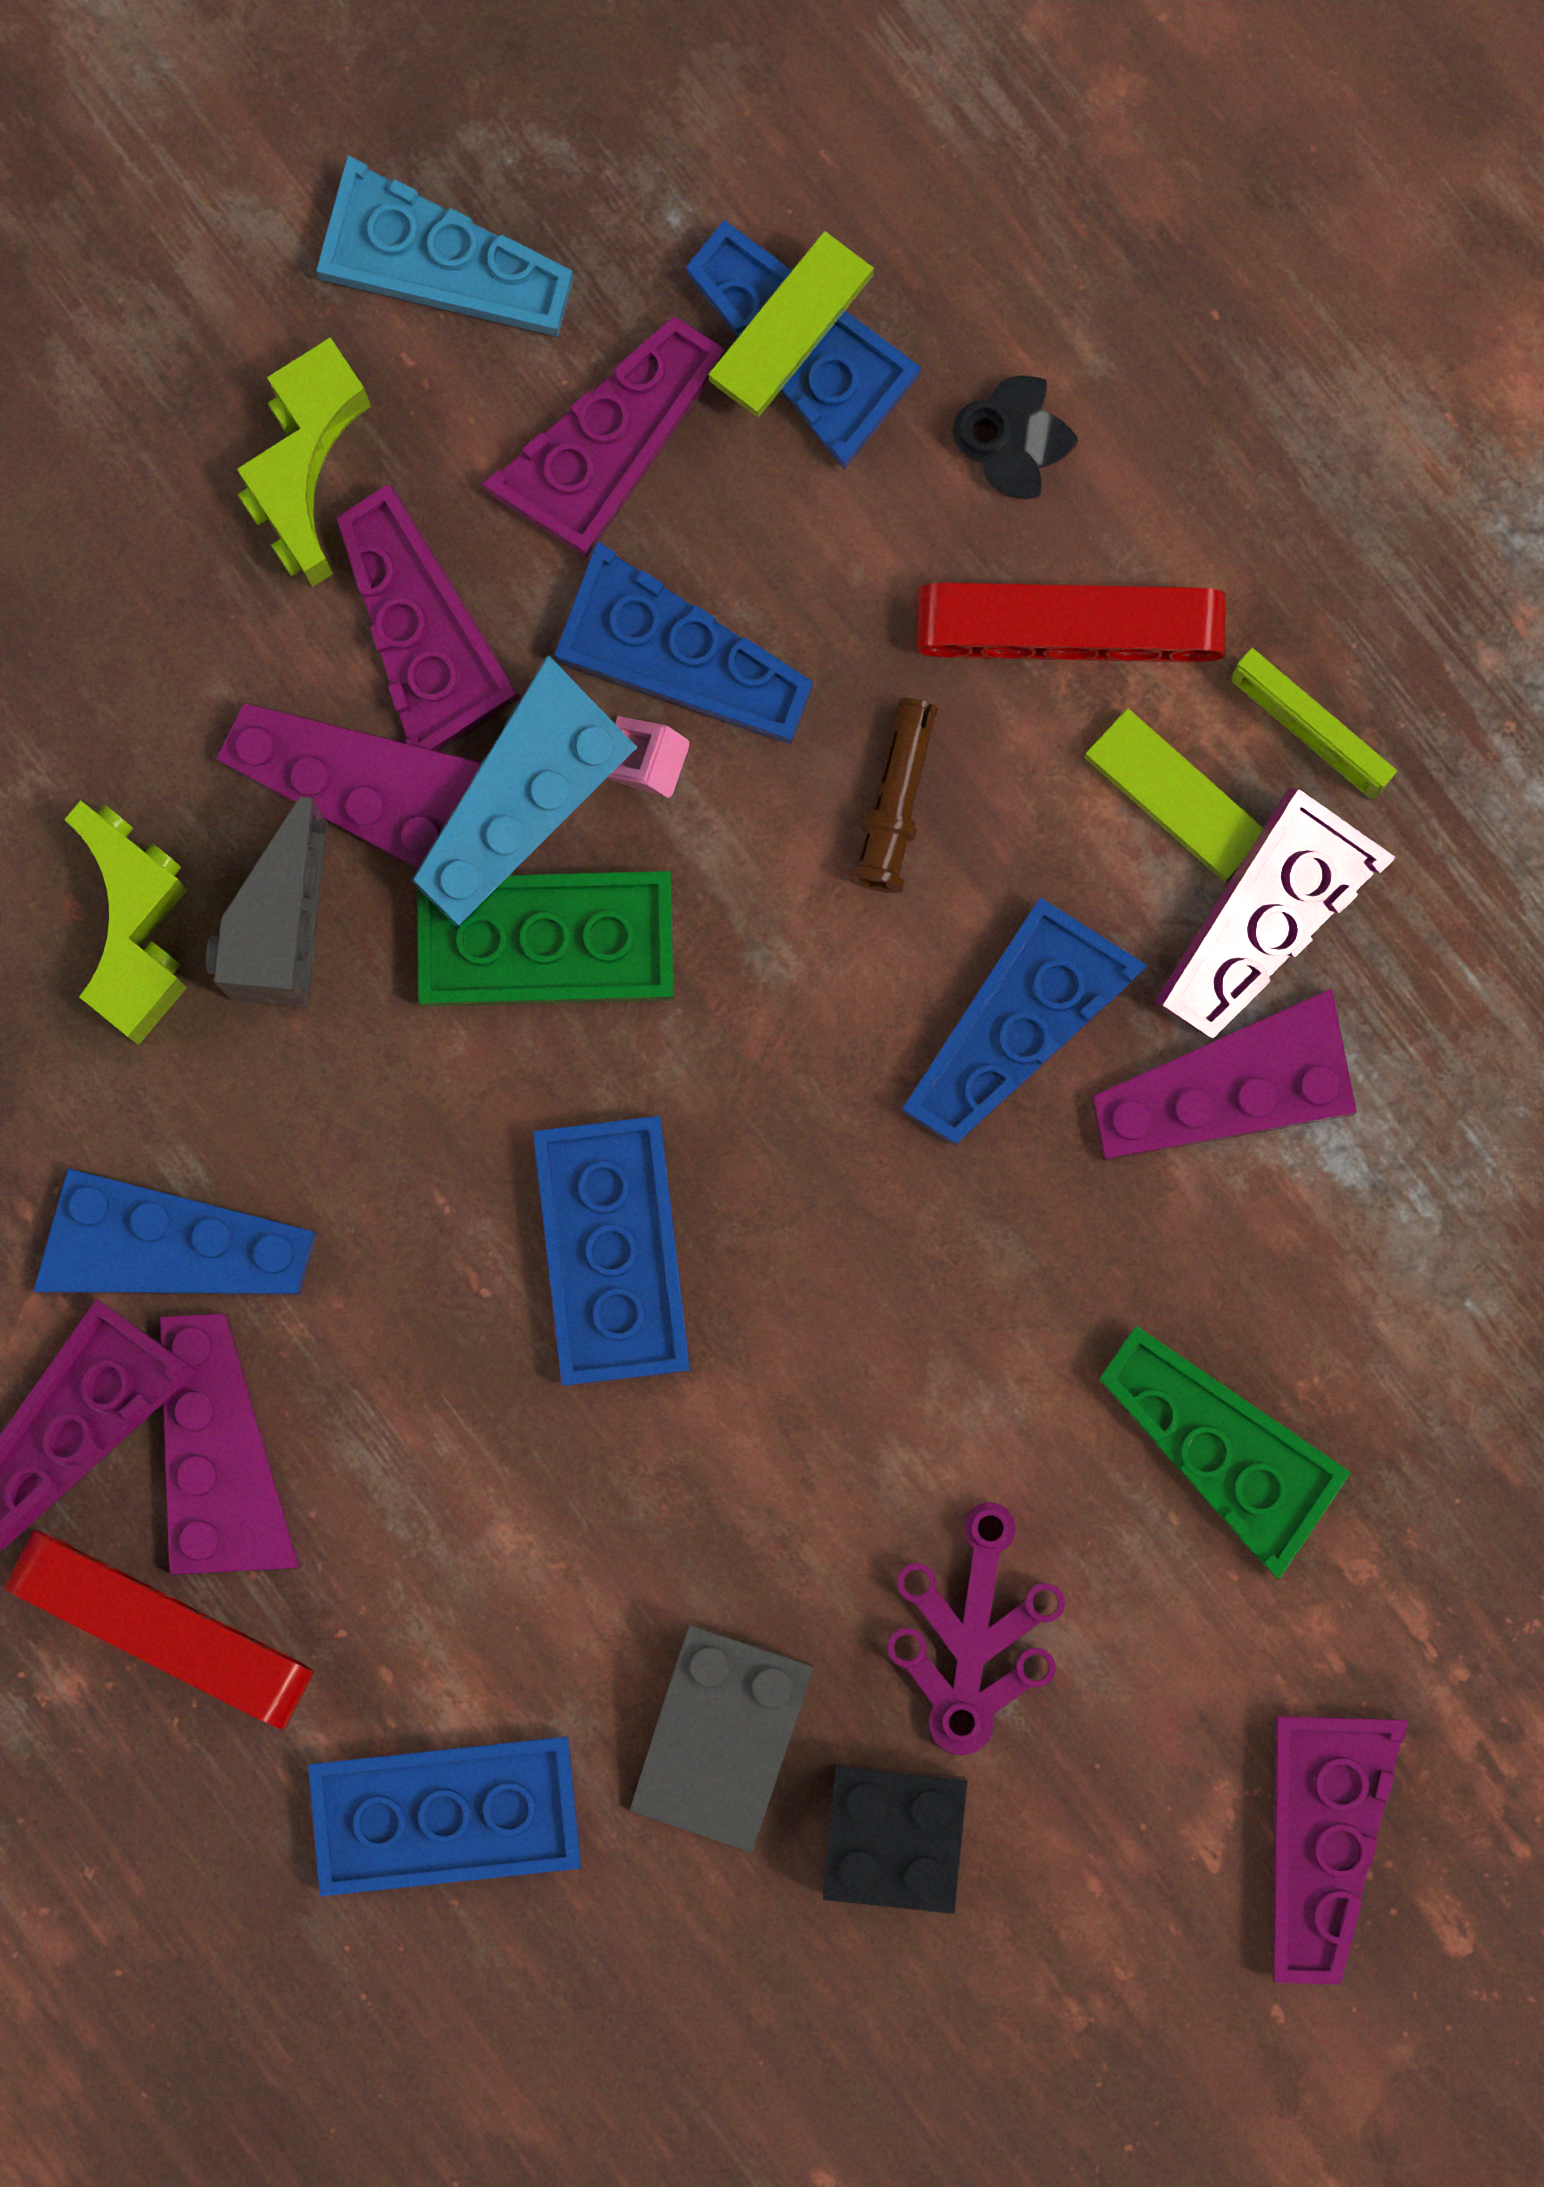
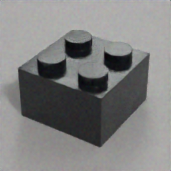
M836 1763L823 1900L955 1914L968 1780L962 1776Z

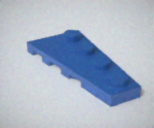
M725 220L686 266L688 278L737 338L792 272L790 268ZM845 310L781 389V393L845 470L919 378L921 367Z
M597 541L555 652V662L792 745L813 688V681L746 637L741 638L716 621L714 616L697 605L692 606L666 589L662 582L643 570L640 572L619 558L616 552Z
M1040 897L902 1108V1113L956 1146L1145 971L1148 965Z
M68 1168L33 1292L38 1294L300 1295L317 1233Z

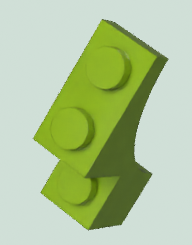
M331 337L267 377L275 394V398L267 402L270 410L287 435L296 429L297 431L237 469L246 486L244 490L237 494L257 526L268 520L280 539L271 544L290 576L292 577L302 571L312 587L333 575L320 548L315 528L314 497L320 470L328 452L344 429L355 418L371 407L363 385Z
M80 800L64 820L87 843L101 869L109 902V926L104 952L97 970L79 997L139 1046L187 988L173 975L181 966L175 959L152 941L144 950L140 947L188 890L175 877L182 867L153 843L144 852L127 838L133 827L105 804L96 813Z

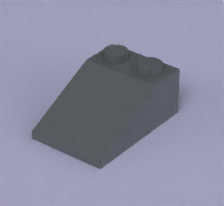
M298 798L222 916L219 936L210 935L206 952V971L208 974H215L214 983L233 1002L308 1008L328 827L327 820L313 798Z
M689 1625L629 1811L752 1853L814 1666L695 1625Z

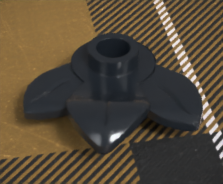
M1034 376L1008 378L997 386L988 400H978L966 405L958 413L954 422L953 438L958 450L969 460L981 463L985 477L993 488L1014 498H1038L1041 495L1042 489L1039 467H1046L1060 461L1078 443V437L1067 424L1054 415L1041 410L1047 392V381L1043 378ZM986 424L994 429L996 436L989 442H980L973 436L972 431L976 426Z

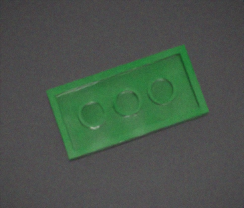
M671 871L509 875L459 926H455L417 888L418 1001L421 1007L674 1000Z

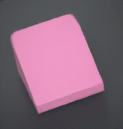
M617 716L615 724L637 748L606 779L657 796L671 798L689 749L688 739L666 725Z

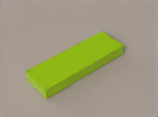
M824 231L708 374L709 382L755 417L759 418L874 276V268Z
M1251 648L1237 664L1231 679H1233L1232 682L1370 800L1372 798L1375 800L1397 773V770L1254 648Z
M1129 708L1123 712L1085 754L1084 758L1224 883L1237 871L1263 829L1260 824Z

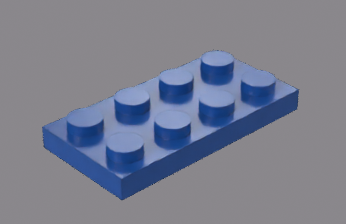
M654 1116L533 1131L562 1386L567 1387L691 1372L661 1117Z
M569 1736L308 1764L320 1896L582 1868Z

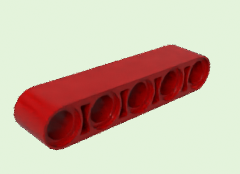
M995 583L926 584L918 588L917 652L925 656L940 658L1213 662L1226 657V594L1221 590L1198 587Z
M36 1529L33 1530L4 1586L5 1590L20 1599L281 1730L286 1729L315 1672L302 1662Z

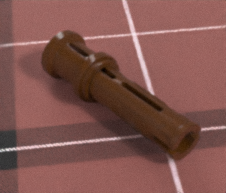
M901 698L898 701L895 724L885 758L877 798L873 810L867 811L866 815L862 816L860 828L865 834L857 866L850 867L848 873V880L861 887L887 893L902 892L904 880L899 875L907 842L915 840L917 831L914 827L915 822L911 819L913 804L925 762L931 730L938 712V708L933 704H929L927 709H925L926 701L915 698Z

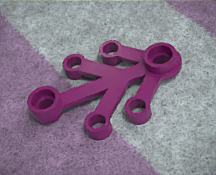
M992 1502L974 1507L966 1516L963 1525L965 1539L974 1549L963 1624L937 1590L936 1577L928 1566L920 1563L907 1565L901 1570L897 1578L899 1593L906 1600L915 1602L956 1658L957 1665L953 1688L925 1655L927 1645L920 1632L912 1628H901L890 1636L887 1644L888 1654L892 1661L908 1670L933 1705L929 1716V1729L934 1741L943 1750L955 1755H969L982 1749L993 1733V1715L1030 1687L1047 1685L1053 1679L1056 1671L1055 1661L1047 1651L1040 1648H1029L1019 1655L1014 1670L979 1692L983 1664L1040 1622H1052L1059 1618L1065 1608V1598L1061 1590L1055 1585L1041 1583L1033 1586L1028 1591L1022 1604L989 1627L999 1554L1011 1545L1016 1533L1015 1520L1010 1511L1004 1506ZM985 1516H994L1002 1523V1534L995 1541L984 1540L978 1533L979 1521ZM913 1570L924 1572L929 1579L927 1591L919 1596L909 1594L904 1587L905 1576ZM1041 1590L1052 1592L1057 1599L1055 1611L1047 1616L1038 1614L1033 1608V1598ZM902 1635H912L919 1643V1653L911 1660L900 1659L894 1651L895 1642ZM1031 1655L1042 1656L1048 1665L1046 1675L1039 1680H1030L1023 1671V1664ZM957 1710H967L974 1718L973 1729L966 1735H957L950 1729L949 1719Z

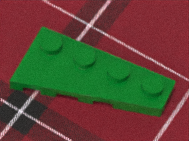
M1138 1326L1132 1329L1098 1379L1276 1580H1279L1351 1472Z

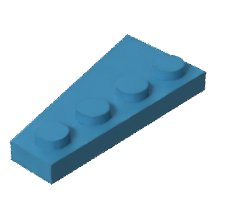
M349 155L347 156L316 270L319 280L559 337L574 281L572 270L504 235L497 236L472 222L471 218L452 208L446 210L419 196L417 190L395 179L392 182L369 170L366 164Z
M550 656L544 658L522 699L515 706L487 757L483 759L471 779L472 782L455 810L450 814L411 879V882L455 926H459L637 748Z

